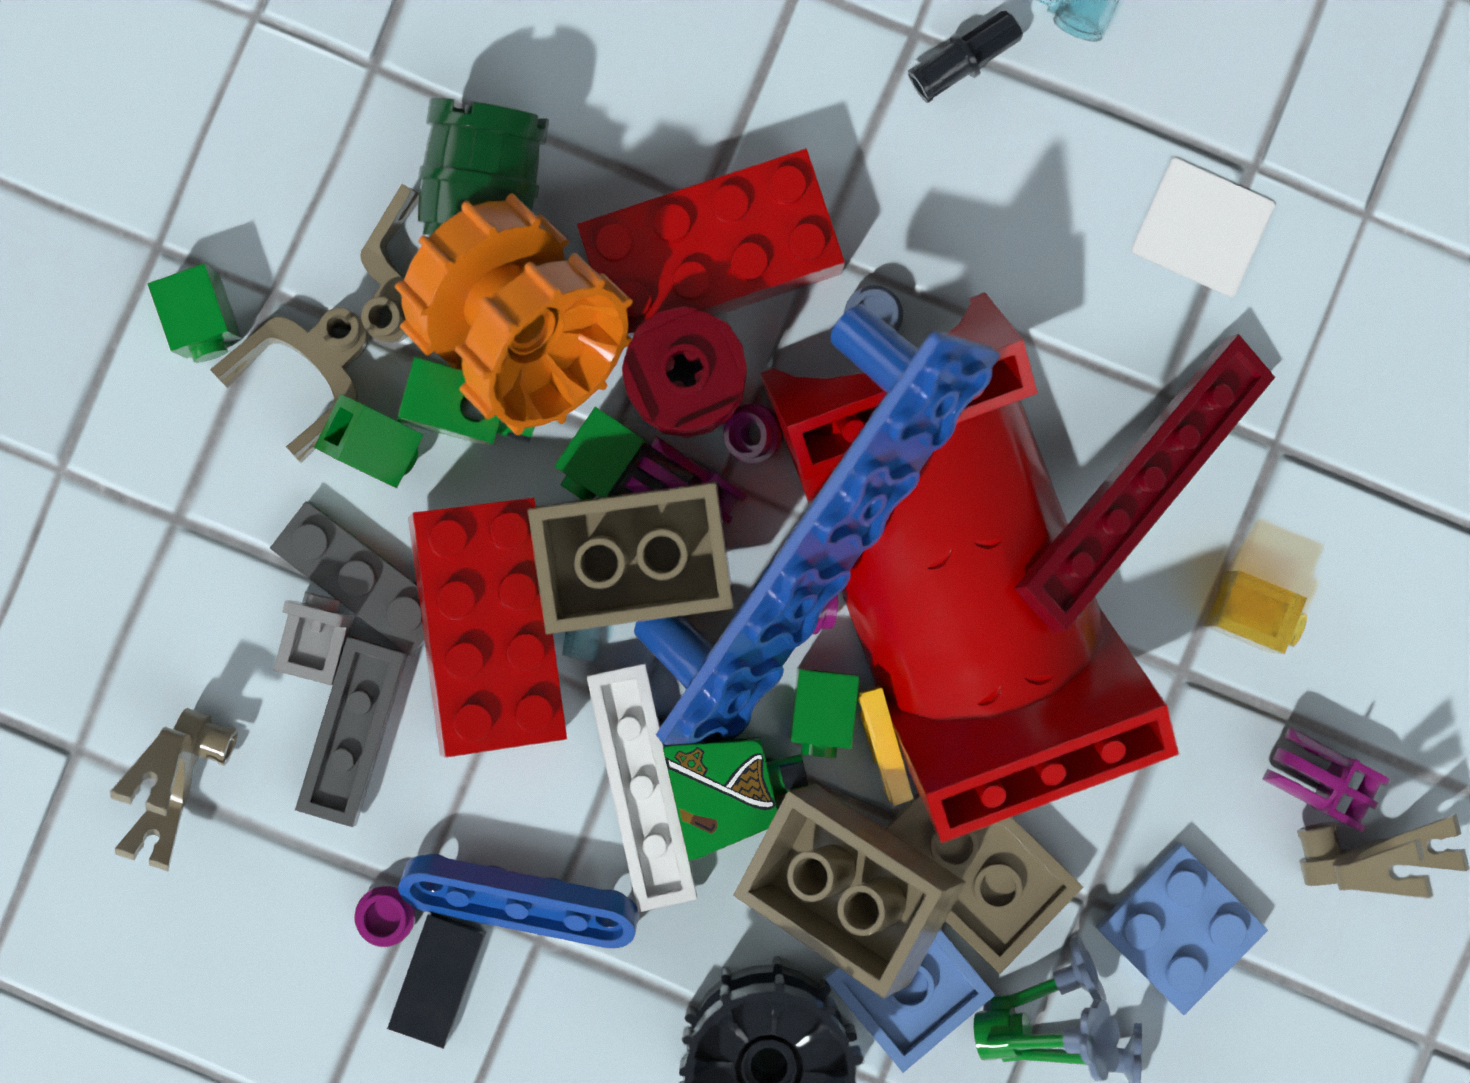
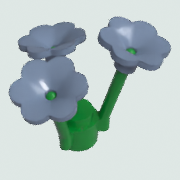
M1078 934L1071 937V965L1053 972L1054 978L1012 995L991 998V1010L979 1011L974 1015V1039L978 1055L983 1061L1002 1059L1003 1062L1027 1060L1088 1065L1091 1077L1095 1081H1105L1108 1078L1109 1072L1124 1073L1129 1083H1141L1142 1023H1134L1133 1034L1126 1047L1117 1048L1120 1037L1118 1022L1115 1017L1110 1016V1008L1105 1001L1107 1000L1106 994L1098 978L1096 967ZM1083 988L1093 999L1091 1007H1086L1081 1012V1028H1066L1064 1034H1031L1027 1014L1025 1012H1015L1016 1007L1057 991L1064 995Z

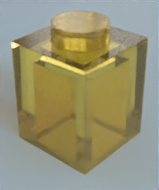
M1240 570L1225 571L1204 627L1265 652L1285 654L1288 645L1294 647L1305 629L1307 614L1303 613L1302 609L1307 598Z

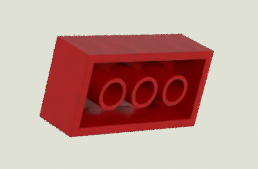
M807 148L576 224L590 267L598 275L604 273L632 300V304L626 309L629 323L627 335L632 338L639 325L660 311L684 306L717 316L841 275L845 265Z
M534 497L412 512L408 517L439 753L445 758L567 740L553 633L546 634L528 514L529 509L536 507Z

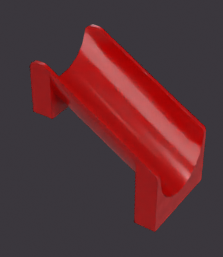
M985 292L969 298L970 305L960 323L947 334L991 346L1000 354L999 359L991 369V379L986 388L962 410L950 439L941 448L933 451L919 471L920 479L917 486L892 510L887 518L883 534L873 546L862 552L849 571L851 577L848 584L841 591L873 676L875 687L880 686L883 689L900 753L941 843L1180 755L1167 704L1099 607L1096 596L1067 631L1053 632L1013 589L1068 523L1021 402L1024 398L1038 394L1024 340ZM775 368L760 373L770 405L779 421L784 440L809 507L887 394L865 373L833 378L795 377Z

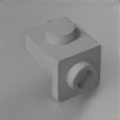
M305 592L302 602L285 600L282 613L288 614L273 671L333 685L346 639L349 637L354 615L338 611L340 600Z

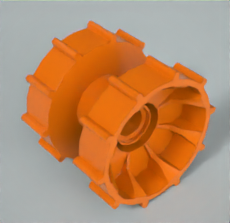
M509 194L505 201H489L475 206L466 201L462 204L461 212L444 222L429 237L422 235L418 241L422 246L411 261L404 281L398 282L395 285V289L402 295V308L406 318L401 323L400 328L426 355H430L435 351L452 368L463 371L465 383L460 387V391L486 419L496 415L516 435H520L525 428L542 426L555 420L559 424H563L566 421L567 414L582 405L598 389L605 390L607 388L606 379L616 366L624 347H627L632 340L627 335L629 323L626 311L632 304V300L604 273L598 275L576 253L572 254L568 261H565L563 248L568 245L569 240L543 215L539 214L536 216L514 194Z

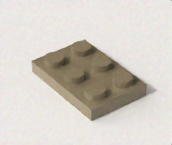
M918 793L914 800H911L884 828L966 881L945 921L999 974L1012 963L1083 888L1012 817L941 843Z

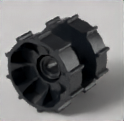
M775 956L771 965L750 966L735 972H731L728 967H723L721 970V980L708 990L698 1006H687L685 1021L690 1026H686L683 1030L682 1042L687 1045L686 1057L680 1060L679 1075L684 1077V1081L679 1083H856V1065L862 1064L864 1057L860 1046H851L849 1043L857 1040L855 1026L844 1023L837 1004L829 995L831 988L825 978L817 982L800 971L782 966L781 958ZM763 1048H774L785 1056L786 1061L779 1071L773 1074H764L754 1068L751 1063L753 1056Z

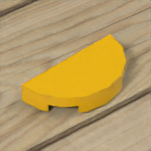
M878 686L859 692L857 699L862 708V712H860L862 724L873 761L878 764L884 785L883 789L889 803L892 802L893 806L914 800L882 687Z

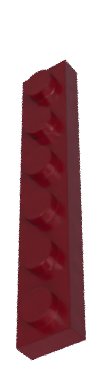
M1239 334L1222 340L1013 588L1053 632H1064L1071 627L1275 379L1273 373Z

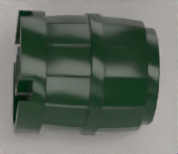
M431 98L426 124L430 125L431 129L427 140L423 165L420 166L418 178L421 179L418 221L424 223L422 234L430 236L444 222L461 212L462 204L466 201L475 206L489 201H505L509 194H514L532 211L534 198H538L539 186L536 185L539 166V145L546 144L549 119H538V115L530 112L473 102V105H465V109L454 107L455 99Z

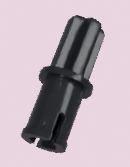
M1001 11L963 37L954 34L949 39V46L915 68L912 67L908 70V76L915 90L926 103H929L934 97L966 76L970 75L976 78L981 73V66L1020 42L1023 33L1019 23L1012 14L1007 11Z

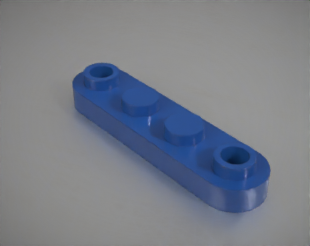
M439 854L419 855L408 860L398 885V891L402 899L410 906L421 911L602 948H621L630 944L635 937L639 919L636 904L623 893L616 890H602L567 883L557 878H543L508 871L498 866L468 863L449 859Z

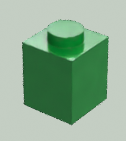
M205 263L147 283L171 352L186 359L192 357L194 363H200L228 353L227 344L242 339L220 274Z
M340 394L314 448L350 467L398 488L403 476L407 475L416 463L418 445L423 434Z
M594 407L554 465V467L566 475L560 485L581 500L592 499L595 496H613L647 447V443L643 438L597 407Z
M797 668L789 739L792 743L802 744L801 754L823 758H837L838 748L852 749L859 685L858 675Z

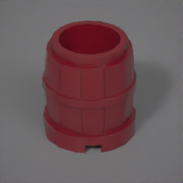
M683 306L658 312L639 325L633 334L632 340L627 346L622 365L626 392L642 419L663 434L684 438L709 434L729 421L743 400L747 378V365L743 346L731 327L720 318H715L708 312L697 311L695 308ZM684 353L688 361L699 359L702 363L703 369L695 374V385L685 387L681 380L671 382L668 379L667 372L675 368L673 358L678 354Z

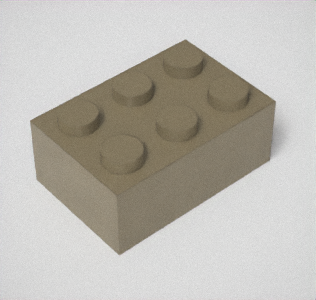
M717 481L536 506L528 510L546 634L732 609L734 606Z
M811 785L787 792L733 896L876 994L886 998L910 985L966 881L821 787Z

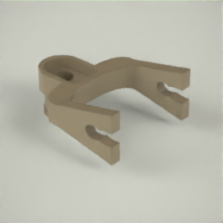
M401 184L360 253L361 261L366 271L381 284L372 299L364 305L361 312V321L372 337L389 343H397L408 337L400 328L401 323L406 318L402 308V295L395 289V285L398 282L404 281L405 276L393 265L386 250L389 241L419 201V193L404 184ZM390 307L392 321L387 327L382 328L378 321L379 313L382 309Z
M333 308L327 311L320 319V322L309 332L287 318L273 317L210 369L219 381L228 388L269 345L274 343L282 344L295 350L322 374L332 390L334 404L326 413L286 446L300 463L315 450L314 446L340 394L359 402L356 387L345 369L365 351L368 344V332L364 328L361 318L344 308ZM340 324L351 326V330L346 337L342 339L331 338L332 331L336 326Z
M189 708L183 710L173 729L168 727L162 728L157 738L110 791L112 799L131 805L135 796L141 791L140 786L144 780L154 779L156 781V784L151 787L150 795L145 803L146 812L115 847L116 855L135 861L138 853L144 847L145 839L148 836L156 835L159 837V840L154 844L149 858V865L169 871L183 807L191 788L193 768L199 756L225 766L235 748L238 729L213 723L211 715Z
M1457 814L1390 838L1373 840L1356 848L1343 850L1340 848L1336 831L1337 824L1335 822L1313 824L1297 830L1305 856L1299 862L1304 883L1307 886L1338 884L1339 890H1359L1431 898L1433 891L1429 874H1410L1407 877H1399L1394 873L1393 866L1409 865L1467 871L1470 869L1465 849L1447 848L1444 851H1435L1431 847L1432 839L1443 840L1449 837H1457L1461 834Z

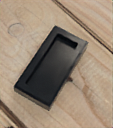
M429 913L387 1029L444 1049L486 931L438 914Z

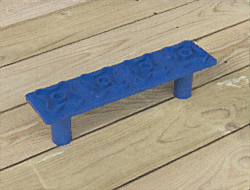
M856 305L850 308L838 319L831 332V343L887 394L715 645L683 615L636 622L634 627L635 636L686 688V691L656 733V737L664 745L728 741L739 736L747 728L751 721L754 707L780 681L784 673L783 665L794 649L809 639L816 629L818 617L824 607L848 584L851 577L849 571L862 552L869 549L879 540L892 510L915 489L920 479L919 471L933 451L941 448L950 439L962 410L988 385L992 376L991 369L1000 357L996 350L985 344L937 331L929 335L919 350L865 305Z

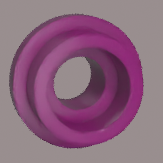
M747 404L738 407L731 419L726 422L723 430V439L727 449L734 457L745 463L756 464L774 456L781 444L782 430L777 416L769 408L760 404ZM753 423H756L761 431V440L758 444L753 442L749 435V429Z

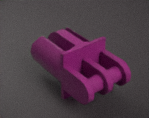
M655 436L649 446L676 466L693 475V477L686 483L644 456L638 462L637 467L668 488L717 481L718 487L723 489L719 496L723 522L725 521L730 524L733 519L729 515L730 511L738 500L744 502L747 495L719 477L715 472L707 470L661 438ZM629 476L624 484V487L633 493L654 490Z
M1289 727L1284 736L1286 740L1329 762L1331 765L1327 770H1324L1291 752L1278 748L1273 759L1319 784L1316 792L1269 769L1266 770L1262 780L1311 805V808L1363 833L1366 826L1361 822L1368 808L1376 809L1378 802L1373 799L1380 785L1388 786L1390 779L1360 763L1359 760L1346 757L1298 730ZM1355 771L1364 775L1357 791L1348 786ZM1343 794L1352 799L1345 814L1336 810Z

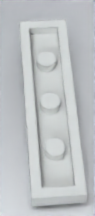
M643 663L586 676L638 913L697 900L698 896L692 868L688 860L664 757V744L656 737L660 724L647 665Z

